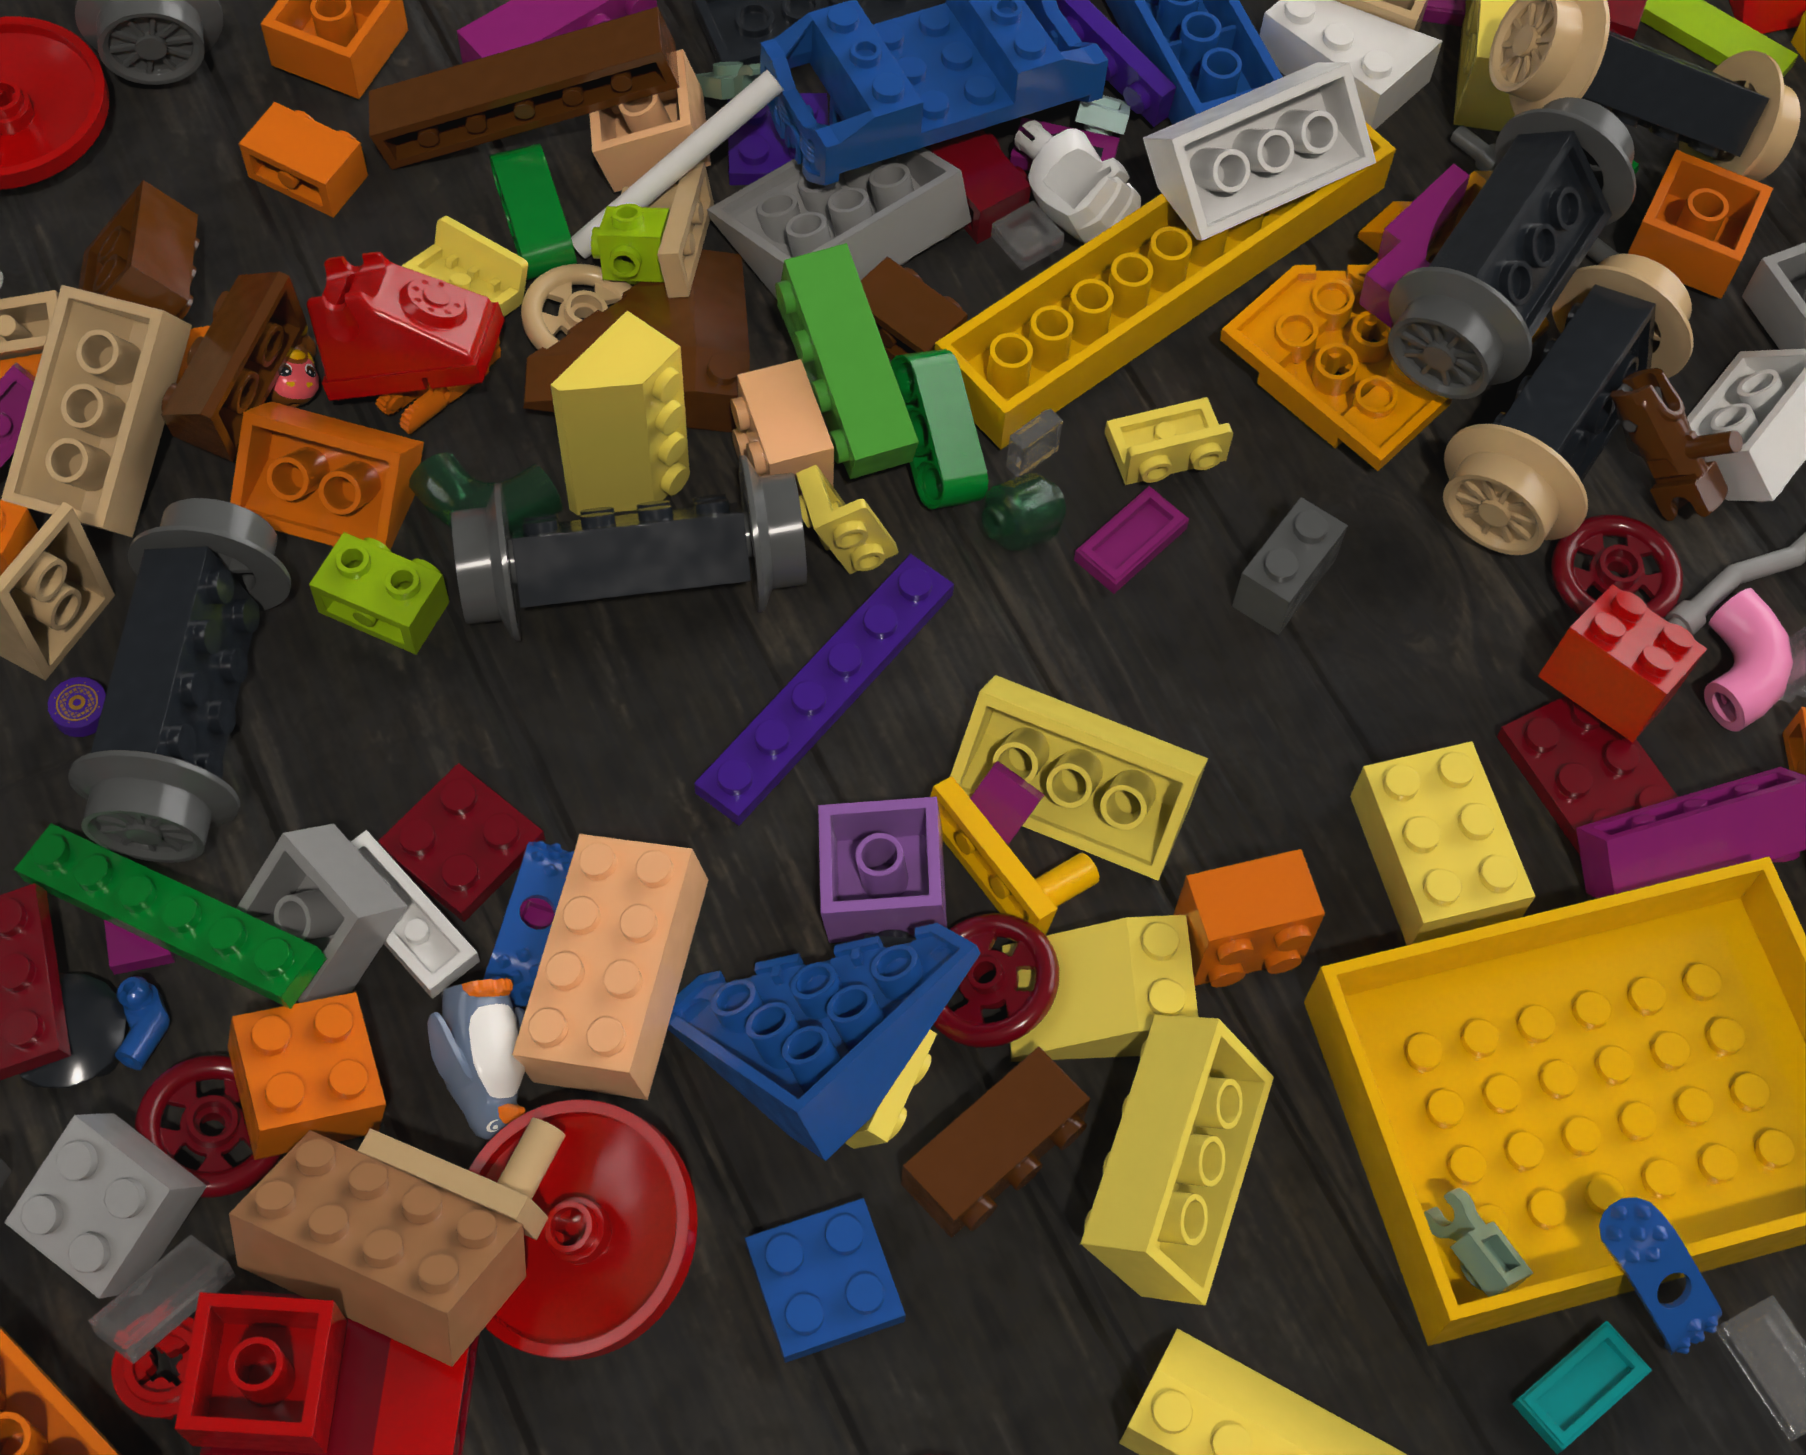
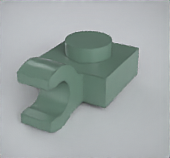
M719 62L713 64V72L695 75L703 90L704 97L720 100L732 99L760 76V63L743 65L742 62Z
M1456 1188L1444 1195L1447 1203L1454 1210L1453 1222L1447 1220L1437 1206L1424 1212L1433 1235L1439 1238H1451L1456 1241L1450 1248L1460 1259V1267L1463 1274L1473 1286L1484 1291L1488 1297L1506 1293L1516 1288L1533 1274L1532 1270L1496 1223L1493 1221L1485 1224L1476 1211L1472 1198L1463 1189Z

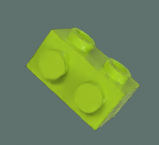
M343 532L309 583L319 613L417 655L449 604L443 574L431 563L418 558L411 561L392 553L386 545L376 539L367 537L362 540Z

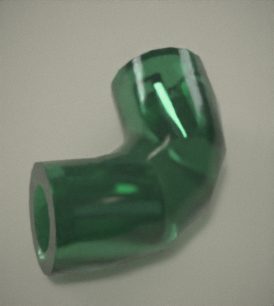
M447 452L438 453L427 458L413 471L409 479V487L429 512L449 528H452V511L487 507L494 484L499 483H486L476 480L467 473L453 454ZM536 464L509 479L501 481L511 535H513L515 527L523 526L522 523L526 516L547 513L558 514L563 510L562 501L556 487L546 472Z

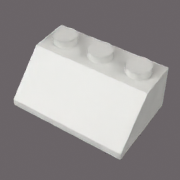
M1806 349L1740 351L1688 415L1687 419L1691 430L1695 431L1697 436L1727 431H1738L1742 436L1743 445L1741 451L1704 457L1706 462L1716 461L1728 486L1726 500L1774 501L1806 460Z

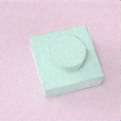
M1103 95L1102 99L1092 102L1080 101L1075 121L1083 123V128L1089 132L1112 136L1113 132L1124 135L1131 107L1127 105L1126 101Z

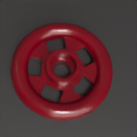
M1611 514L1586 518L1574 533L1560 538L1553 551L1551 568L1556 589L1565 603L1580 616L1596 601L1586 593L1590 586H1594L1601 593H1604L1612 584L1622 591L1633 594L1639 589H1643L1651 598L1646 603L1647 608L1662 618L1675 607L1681 595L1683 571L1677 553L1662 534L1637 519ZM1603 536L1625 538V545H1612L1605 548ZM1578 551L1593 556L1588 571L1574 567V559ZM1652 556L1660 573L1646 575L1642 557ZM1610 571H1615L1622 577L1615 576Z
M992 913L978 915L951 927L949 930L976 944L981 954L959 985L968 1003L954 1012L947 1004L933 1026L940 1033L959 1044L978 1048L1002 1046L1028 1034L1048 1014L1059 987V963L1049 939L1030 922L1008 914ZM997 937L1007 938L1018 943L1012 956L1009 957L1003 952L991 950ZM1020 969L1036 970L1035 984L1032 991H1016L1019 983L1018 971ZM996 971V976L992 981L988 983L978 982L985 973ZM1007 1004L1009 1017L997 1022L984 1023L983 1009H996Z
M204 1055L172 1066L162 1073L147 1089L137 1110L135 1130L173 1160H175L174 1158L182 1146L185 1145L195 1154L206 1157L197 1171L180 1164L207 1185L200 1196L201 1198L228 1196L251 1187L273 1168L281 1156L280 1154L254 1160L252 1153L244 1162L233 1168L222 1157V1155L232 1151L240 1141H244L252 1149L247 1127L244 1124L243 1113L237 1105L241 1102L230 1056ZM205 1080H224L225 1095H208L198 1098L196 1097V1083ZM167 1105L185 1108L180 1121V1130L178 1131L161 1128L162 1115ZM215 1120L224 1126V1130L216 1136H208L201 1131V1126L207 1121Z

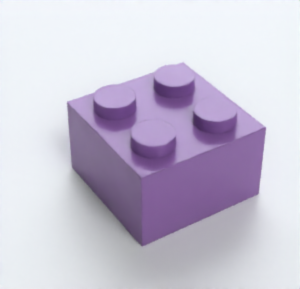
M937 797L818 805L821 916L829 943L857 941L864 939L865 934L878 935L879 932L885 930H900L915 937L916 927L939 923L947 928L943 834Z

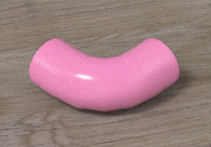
M1747 588L1730 598L1715 612L1709 621L1711 628L1724 640L1732 651L1734 665L1728 672L1705 687V703L1715 720L1724 728L1734 732H1739L1761 718L1785 694L1793 666L1787 632L1772 609L1752 588Z

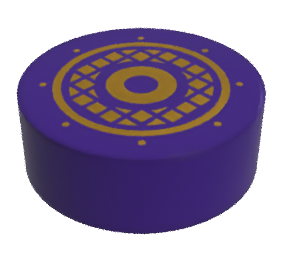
M86 677L71 678L60 683L52 691L48 699V712L54 724L62 733L72 737L89 736L97 731L106 693L103 687L93 679Z

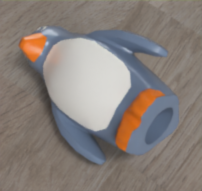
M508 978L471 981L444 989L441 994L442 1016L438 1012H434L430 1015L427 1023L431 1056L436 1068L444 1079L448 1091L464 1113L469 1127L476 1136L485 1140H491L502 1128L525 1114V1108L517 1104L525 1067L512 1055L525 1011L518 1007L513 1009L509 997L513 990V983Z

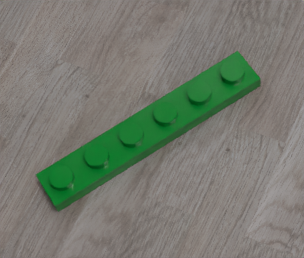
M52 823L14 869L25 882L29 884L36 883L45 889L47 893L289 1009L293 1007L327 960L326 956L316 945Z

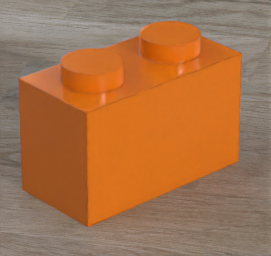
M276 102L269 107L238 143L248 177L333 218L368 177L361 142L357 141L355 137L346 131L331 129L315 121L310 115L301 110L293 111Z

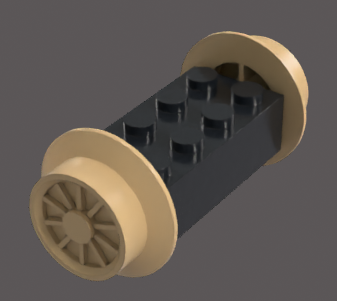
M1516 0L1503 17L1495 33L1489 57L1490 78L1498 90L1509 94L1510 103L1515 115L1528 110L1542 109L1547 103L1559 98L1573 97L1589 100L1612 112L1622 123L1635 128L1638 125L1648 128L1649 132L1674 143H1677L1679 140V151L1755 181L1766 178L1780 166L1796 139L1801 116L1799 99L1790 87L1784 85L1783 75L1777 62L1765 53L1752 50L1740 52L1723 61L1713 71L1707 70L1610 31V12L1607 0Z
M1616 254L1605 258L1598 265L1577 269L1552 306L1553 318L1561 335L1558 339L1552 338L1548 341L1543 350L1539 367L1532 376L1526 375L1522 379L1516 392L1515 402L1507 413H1499L1493 424L1468 426L1458 431L1451 438L1444 454L1445 469L1449 482L1444 488L1443 501L1450 518L1468 537L1484 547L1500 553L1525 555L1537 550L1544 540L1564 538L1579 529L1588 511V498L1582 481L1621 423V419L1617 415L1616 406L1610 396L1611 392L1617 390L1623 384L1622 380L1641 370L1659 368L1663 370L1667 378H1670L1684 368L1693 351V333L1689 323L1692 303L1689 293L1680 279L1662 264L1640 255Z

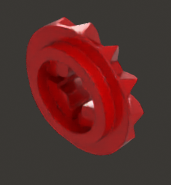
M175 1313L155 1315L135 1325L120 1341L111 1367L113 1386L120 1400L129 1409L143 1418L153 1417L172 1420L177 1415L194 1325L193 1318ZM156 1347L161 1354L165 1353L171 1359L182 1354L183 1359L176 1365V1369L180 1374L178 1378L182 1383L176 1386L173 1382L169 1383L164 1377H159L153 1382L151 1381L150 1377L158 1370L154 1362L156 1358L150 1351L151 1349Z

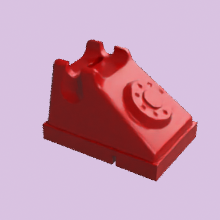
M381 252L363 253V264L360 266L351 265L344 256L326 259L324 266L327 280L322 296L309 298L306 305L325 372L322 385L329 401L426 390L428 383L431 389L483 383L505 320L498 302L492 303L484 295L397 265L389 261Z

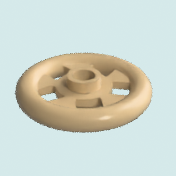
M568 264L548 270L533 281L524 295L521 305V318L526 335L537 350L542 347L548 349L559 341L554 337L559 330H562L567 335L570 328L582 321L580 318H587L597 310L603 312L608 308L607 305L621 300L623 293L632 286L625 281L603 280L601 267L589 264ZM572 285L594 287V292L581 290L572 293ZM546 299L562 303L559 307L558 316L542 312Z

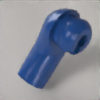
M133 976L124 980L117 990V999L123 1005L131 1030L115 1052V1057L125 1066L134 1070H141L168 1030L170 1017L161 994L155 985L148 983L143 977Z

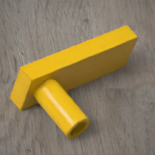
M953 776L933 786L930 797H937L943 841L1000 914L1022 918L1033 924L1046 936L1058 910L1057 907L1099 882V872L1095 863L1084 853L1075 855L1034 879Z

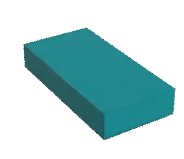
M1605 1321L1512 1405L1558 1455L1647 1376L1652 1369L1608 1321Z

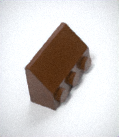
M143 180L84 251L78 289L164 310L182 320L191 308L194 299L190 295V285L197 270L193 265V257L200 242L199 238L196 237L198 214Z
M280 271L238 275L230 291L226 290L221 293L214 306L213 322L204 337H198L190 348L187 358L188 367L179 383L171 384L163 397L161 416L173 437L233 462L238 453L243 412L265 403L307 326L289 275Z

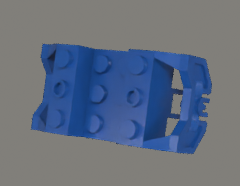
M850 0L807 13L776 38L761 42L760 75L768 70L784 89V91L768 103L775 128L780 137L785 139V144L788 148H796L795 161L797 164L802 163V173L806 180L824 186L838 182L840 173L1069 101L1092 102L1102 99L1108 67V59L1097 43L1082 42L1059 10L1056 0H946L944 4L876 24L871 23L857 0ZM810 63L830 95L829 125L817 123L814 118L813 109L810 105H806L796 89L790 68Z

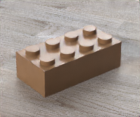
M311 1130L229 1213L238 1267L306 1299L334 1300L345 1317L451 1367L526 1277L522 1223Z

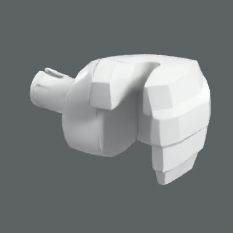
M1032 120L1025 123L1023 127L1035 138L1033 141L1020 130L1016 133L1015 146L1033 160L1028 180L1039 207L1058 226L1079 241L1086 244L1141 207V196L1130 183L1126 184L1130 177L1124 166L1115 158L1102 162L1084 132L1078 129H1066L1052 136L1038 121Z

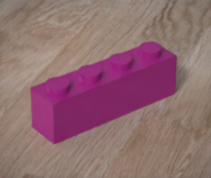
M510 0L457 30L462 64L657 7V0Z
M1778 767L1576 827L1586 893L1595 898H1602L1769 856L1772 862H1787L1798 858L1800 851L1806 850V775Z

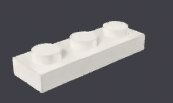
M365 830L352 840L351 843L408 906L385 940L384 945L433 999L480 962L478 953L372 835Z

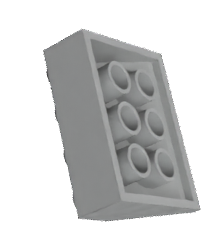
M924 147L840 173L838 182L825 186L807 181L802 173V163L797 164L795 159L707 209L712 222L776 299L775 284L781 281L783 264L786 259L847 243L861 281L887 256L899 265H903L915 255L935 243L947 239L952 233L971 222L961 170Z

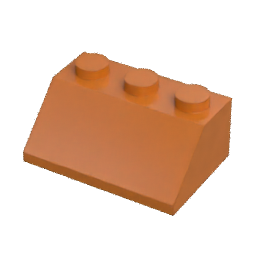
M269 401L243 412L230 503L258 514L276 531L335 546L343 532L362 540L367 537L376 539L391 550L416 493L424 442Z

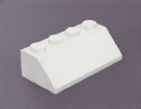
M1317 62L1143 137L1158 189L1194 237L1201 241L1376 163L1349 62Z

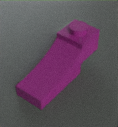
M1454 163L1384 228L1377 258L1380 261L1365 274L1359 304L1391 329L1394 326L1389 311V297L1392 288L1407 272L1428 267L1431 264L1426 260L1431 245L1444 225L1462 206L1470 175Z

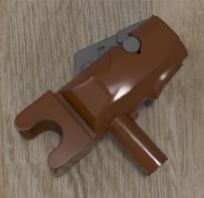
M1651 368L1634 372L1622 380L1623 384L1617 390L1612 391L1610 396L1616 406L1618 418L1621 419L1628 450L1643 457L1654 480L1657 482L1650 491L1662 516L1668 521H1673L1677 516L1678 510L1688 502H1691L1699 516L1706 517L1710 515L1724 501L1728 493V486L1716 461L1706 462L1704 457L1741 451L1743 445L1741 434L1738 431H1727L1697 436L1696 432L1691 430L1682 399L1662 369Z

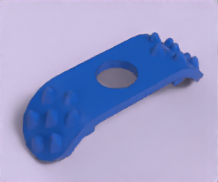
M541 840L538 842H528L485 972L484 980L501 978L512 980L513 990L509 997L512 1006L515 1008L527 1006L552 926L551 924L544 929L528 927L521 919L520 906L528 899L539 898L546 901L552 907L555 916L574 851L568 852L563 850L559 843L549 845Z
M1633 1197L1622 1198L1611 1204L1603 1212L1599 1224L1601 1242L1627 1276L1665 1341L1664 1347L1669 1354L1672 1355L1675 1352L1688 1354L1691 1343L1697 1344L1704 1341V1331L1709 1333L1716 1332L1718 1319L1722 1316V1310L1678 1233L1650 1201ZM1683 1273L1686 1278V1286L1682 1295L1671 1303H1659L1657 1291L1661 1282L1670 1274Z

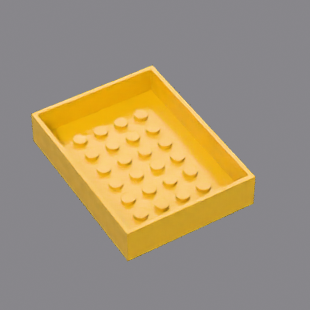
M1770 856L1320 967L1304 1004L1428 1346L1634 1291L1619 1264L1601 1242L1599 1228L1603 1212L1611 1204L1622 1198L1637 1197L1650 1201L1678 1233L1700 1272L1806 1244V935ZM1456 1188L1463 1189L1472 1198L1476 1211L1485 1224L1493 1221L1496 1223L1532 1270L1533 1274L1516 1288L1506 1293L1488 1297L1484 1291L1473 1286L1463 1274L1460 1267V1259L1450 1248L1456 1241L1451 1238H1439L1433 1235L1424 1212L1437 1206L1444 1217L1453 1222L1454 1210L1447 1203L1444 1195ZM1673 1273L1668 1275L1661 1283L1682 1278L1685 1275L1683 1273Z

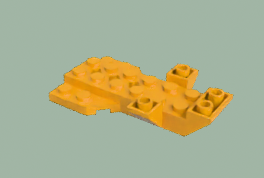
M1473 171L1470 174L1462 206L1444 225L1431 245L1426 256V260L1429 263L1433 261L1493 171ZM1393 201L1359 231L1358 238L1376 253H1379L1384 228L1413 201ZM1376 258L1369 265H1347L1346 271H1316V265H1294L1222 328L1220 340L1259 372L1258 385L1330 445L1336 448L1342 442L1345 443L1379 471L1451 404L1452 399L1423 389L1400 370L1389 351L1388 336L1391 328L1359 304L1365 274L1380 260ZM1546 317L1532 337V344L1548 330L1550 324ZM1337 371L1343 373L1342 375H1333Z

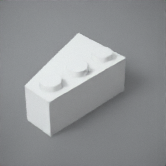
M1279 0L1264 13L1259 35L1279 71L1286 76L1317 62H1349L1365 122L1374 130L1430 82L1443 42L1437 38L1335 0Z

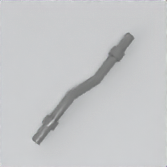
M1806 532L1787 548L1728 565L1690 601L1683 600L1666 615L1665 620L1684 627L1694 635L1705 625L1706 616L1740 584L1804 564L1806 562Z

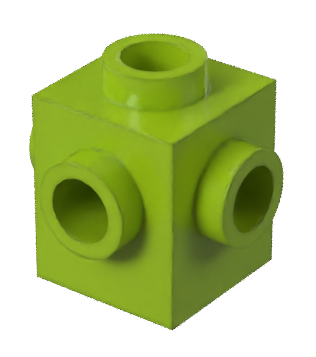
M635 204L606 207L600 227H594L591 235L592 256L594 259H600L603 280L625 281L628 284H637L640 281L664 282L657 254L668 220L669 208H647Z

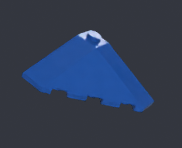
M939 923L916 927L914 934L916 940L910 943L886 948L883 947L879 936L835 945L834 955L836 957L828 961L805 965L798 953L755 963L754 970L757 975L731 982H725V977L721 971L702 974L677 994L668 1030L786 1134L826 1161L871 1119L981 953L976 944Z

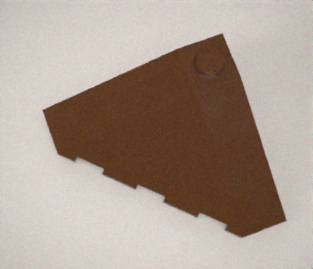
M702 249L689 297L668 298L664 282L640 281L625 291L621 300L603 312L597 310L570 328L566 337L548 349L542 347L527 357L523 408L554 412L551 384L628 310L681 346L686 427L732 433V430L737 429L733 418L730 400L738 397L737 375L750 372V349L742 257L740 254Z

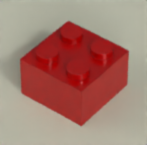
M1612 584L1570 626L1538 677L1625 738L1634 742L1674 697L1707 648L1698 643L1687 629L1680 625L1669 623L1647 608L1644 601L1637 595L1622 591Z
M199 1292L175 1430L192 1446L327 1454L347 1320L334 1300Z

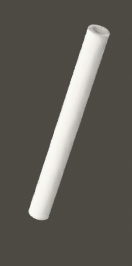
M768 70L764 71L608 206L617 207L622 204H635L640 207H648L784 91L782 86ZM606 208L571 237L574 248L585 259L592 254V230L594 227H600Z

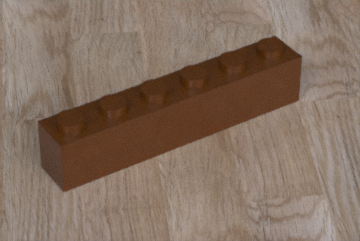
M655 7L370 90L369 136L392 170L676 89L680 86L675 41L659 8Z

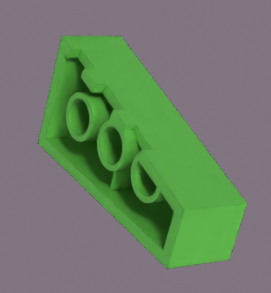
M847 243L784 260L781 281L775 284L778 299L777 306L794 344L798 359L802 360L819 409L823 413L830 430L828 433L834 446L835 462L837 464H844L850 479L912 462L919 441Z

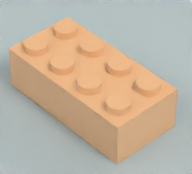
M579 834L512 1053L513 1057L525 1067L526 1074L534 1083L648 1100L709 881L692 848Z

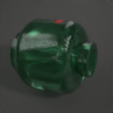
M1037 473L1023 474L995 484L988 491L982 512L983 527L986 533L1002 547L1010 551H1022L1049 541L1059 533L1066 514V503L1061 490L1055 483L1048 481Z

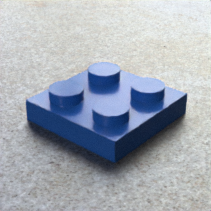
M864 1198L745 1237V1246L784 1363L905 1322L906 1315Z

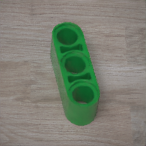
M536 144L491 154L489 157L495 185L517 255L528 262L526 280L538 278L546 271L559 266L577 264L571 235L542 146Z
M947 349L895 356L890 364L919 441L913 461L909 463L920 500L930 509L981 501L988 490V473L957 358Z

